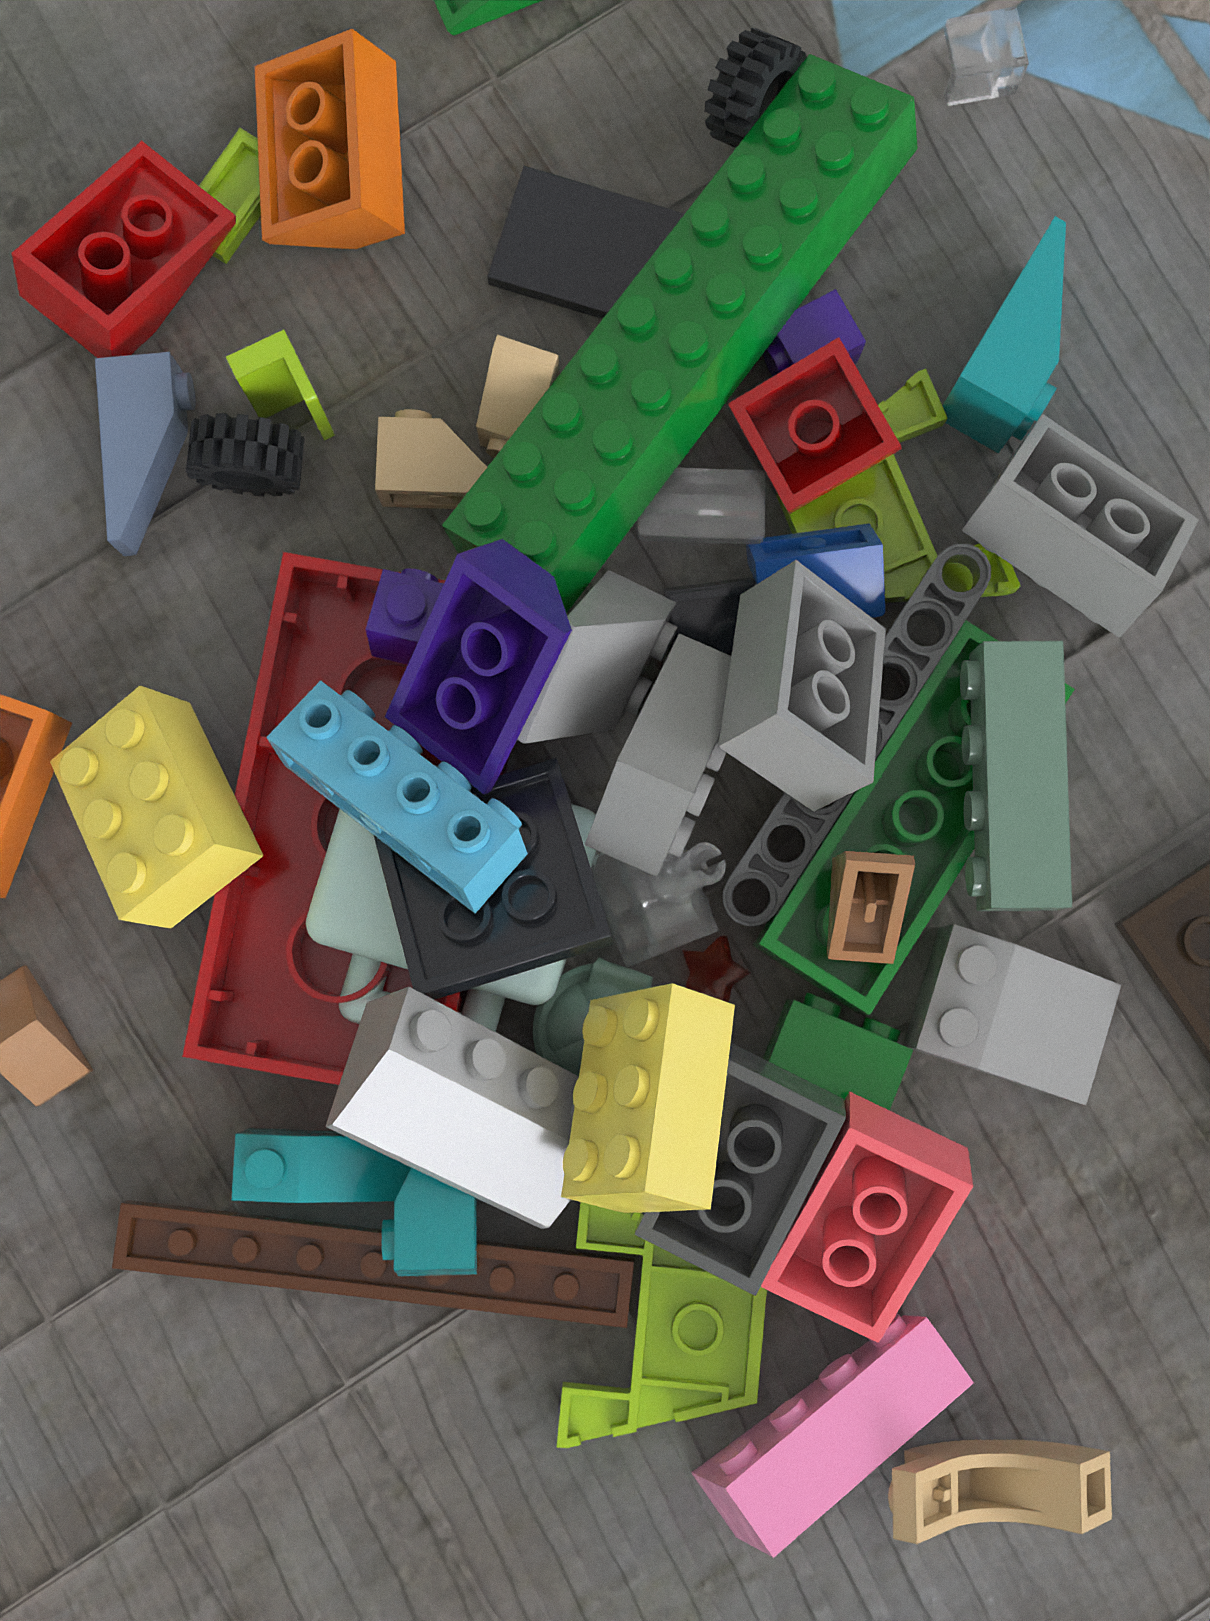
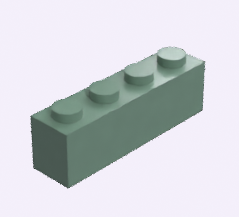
M983 641L969 653V660L962 662L960 671L962 699L971 700V725H965L963 729L962 757L964 764L972 765L973 791H966L964 797V823L967 830H974L975 857H968L966 862V890L968 896L976 897V911H1055L1072 908L1063 641Z

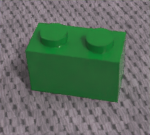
M806 993L802 1003L786 999L763 1059L843 1098L844 1101L849 1092H852L890 1111L913 1053V1049L897 1043L901 1031L865 1017L861 1027L838 1018L841 1006L810 993Z

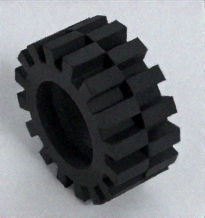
M751 28L750 32L747 30L739 34V43L732 40L726 48L729 57L727 60L719 59L715 67L720 71L717 80L710 79L708 91L713 92V97L705 101L704 112L710 114L705 120L706 128L711 130L710 136L736 148L807 58L806 53L801 51L802 47L757 28Z
M216 413L215 417L208 414L201 415L200 419L194 418L191 422L185 473H187L190 479H196L197 483L201 485L212 484L213 489L220 491L231 489L232 493L243 495V492H251L254 496H264L265 493L272 496H282L283 493L290 495L295 493V490L298 491L300 489L305 438L301 436V432L298 430H289V425L283 423L273 425L270 424L271 419L259 417L258 420L248 419V415L237 414V417L234 418L226 413Z

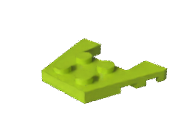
M926 368L915 373L906 381L902 388L878 405L899 443L942 427L948 419ZM894 454L791 514L788 513L778 493L776 494L792 534L869 523L883 544L885 603L907 602L931 564L937 558V553ZM980 543L974 545L986 555L991 566V578L981 597L1004 596L1016 592L1021 585L1013 566L997 554L986 550ZM949 563L943 566L942 579L949 589L956 592L971 590L973 576L965 565Z
M580 1202L576 1249L642 1255L632 1371L629 1388L563 1382L556 1447L570 1448L581 1445L582 1441L611 1434L613 1437L637 1432V1428L671 1420L680 1422L757 1404L767 1290L760 1287L755 1296L635 1235L641 1213H622Z

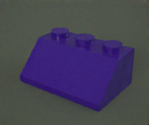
M503 539L458 553L385 715V718L406 731L417 743L440 761L447 762L457 769L472 786L483 794L492 791L572 631L554 576Z

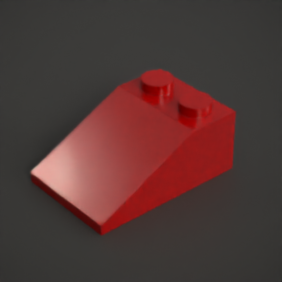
M141 140L11 253L19 296L95 357L132 355L164 322L234 227L236 215Z

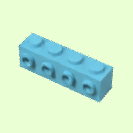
M320 680L266 737L284 766L468 909L476 913L528 854L519 832V828L522 826L519 818L500 801L491 798L485 804L469 792L472 788L469 781L447 762L442 761L436 767L421 756L423 752L421 746L402 728L393 725L388 731L374 721L375 714L372 709L355 693L346 690L342 695H339Z

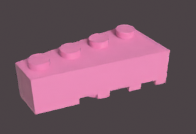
M897 1313L879 1343L869 1339L868 1342L852 1354L843 1355L833 1361L820 1373L817 1380L783 1403L774 1412L691 1473L736 1538L774 1558L974 1382L927 1317L900 1316Z

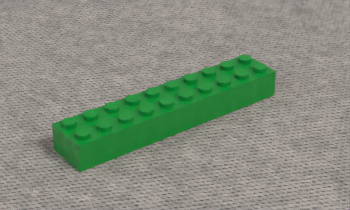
M809 54L442 524L456 551L461 553L500 539L505 540L554 576L567 613L916 152L918 146L914 96Z

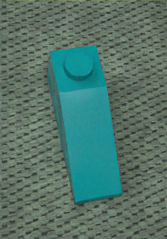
M249 1128L235 1134L231 1201L282 1203L395 1201L411 1167L336 1131Z
M411 1167L394 1201V1219L383 1220L382 1259L394 1260V1272L398 1276L477 1274L476 1198Z

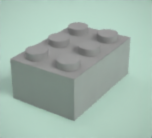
M1042 414L1008 459L961 531L978 541L986 550L997 554L1028 575L1039 586L1047 588L1075 607L1089 620L1100 624L1120 638L1163 591L1199 519Z
M797 560L741 594L718 747L812 811H816L873 783L886 628Z
M682 634L678 635L616 761L586 839V846L656 877L667 853L680 858L696 822L684 817L686 812H689L699 817L715 781L714 777L703 773L704 769L707 767L718 772L726 755V752L719 748L718 744L731 663L730 655Z

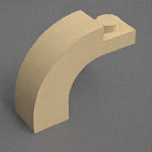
M960 1440L928 1444L905 1450V1464L892 1468L888 1503L893 1513V1539L919 1544L952 1528L980 1522L1027 1523L1084 1534L1112 1519L1110 1451L1032 1440Z

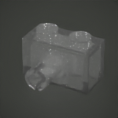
M703 842L696 844L687 851L685 845L680 858L667 853L657 877L596 850L591 870L607 921L626 968L719 931L711 913L709 900L702 890V887L720 881L725 874V860L710 867L706 865V861L722 854L716 846Z

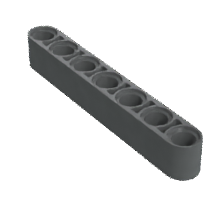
M954 544L945 548L931 564L885 635L883 668H891L901 674L905 682V690L902 697L897 700L880 698L875 759L988 586L991 578V566L986 555L975 546ZM949 563L965 565L973 576L971 590L956 592L949 589L942 579L943 566ZM916 615H924L931 618L939 629L937 643L932 646L915 644L907 633L909 618ZM786 792L782 794L724 886L723 905L727 914L735 922L745 926H758L768 922L776 914L853 793L834 801L827 808H820L816 811H812ZM780 825H788L795 828L803 840L801 853L796 859L789 862L775 860L767 848V839L770 832ZM755 878L766 885L769 892V900L761 912L747 915L740 912L734 906L732 893L740 881Z

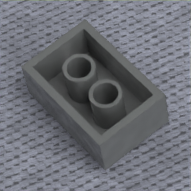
M730 1043L711 1209L642 1212L635 1235L756 1296L846 1119L844 1099Z

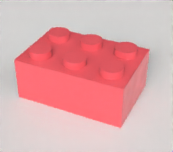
M849 1092L845 1099L846 1119L761 1287L879 1343L972 1190L973 1180L967 1147Z

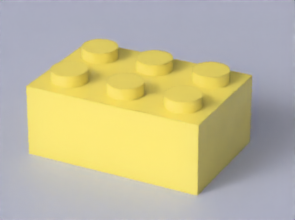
M139 686L50 761L119 920L171 929L264 856L191 704L187 701Z
M673 983L590 1000L589 1012L584 1020L582 1029L584 1045L579 1078L573 1090L574 1113L570 1140L563 1157L564 1180L561 1197L622 1213L711 1209L735 1009L734 1004Z

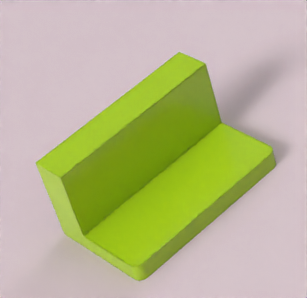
M285 330L279 331L226 356L239 385L258 417H270L305 400L324 441L335 436Z

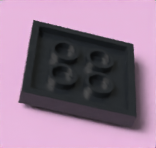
M557 758L499 775L492 791L486 794L481 793L474 786L469 791L485 804L491 798L500 801L519 818L522 823L519 832L528 853L476 913L468 909L374 836L413 989L435 1000L614 944Z

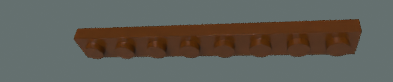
M126 1200L120 1205L112 1262L113 1269L627 1328L634 1258L477 1240V1274L398 1276L394 1272V1260L382 1259V1229Z

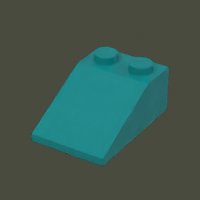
M1056 216L942 405L948 417L945 422L946 424L996 453L1001 451L1011 436L1020 441L1023 440L1033 422L1039 419L1057 387L1047 381L1059 362L1066 222Z

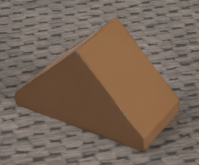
M844 851L832 858L827 943L828 959L894 963L915 868L914 856Z
M22 966L0 980V1074L36 1107L41 1106L92 1072L93 1069L29 968Z

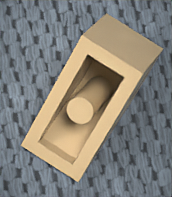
M497 335L492 349L476 424L480 446L486 447V453L491 457H496L559 376V357L557 354Z
M413 409L397 411L395 417H378L375 491L382 507L455 509L487 468L441 418H432V415L425 411Z

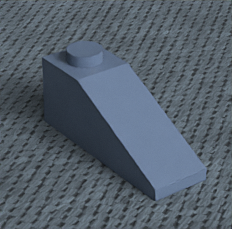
M170 352L95 358L107 541L123 556L137 555L188 434L187 410H195L196 407L192 376L189 372L184 373Z

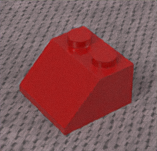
M839 337L728 403L789 514L902 449Z

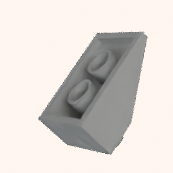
M608 570L568 614L567 617L572 631L517 740L525 744L614 730L626 711L637 715L653 681L643 677L652 657L659 661L663 660L677 632L678 627L668 622L676 602Z
M955 924L939 927L903 1045L928 1055L1086 1105L1121 984L1017 944Z

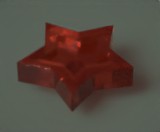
M719 936L705 951L682 950L690 971L685 988L729 1003L732 986L751 973L732 960L727 936Z

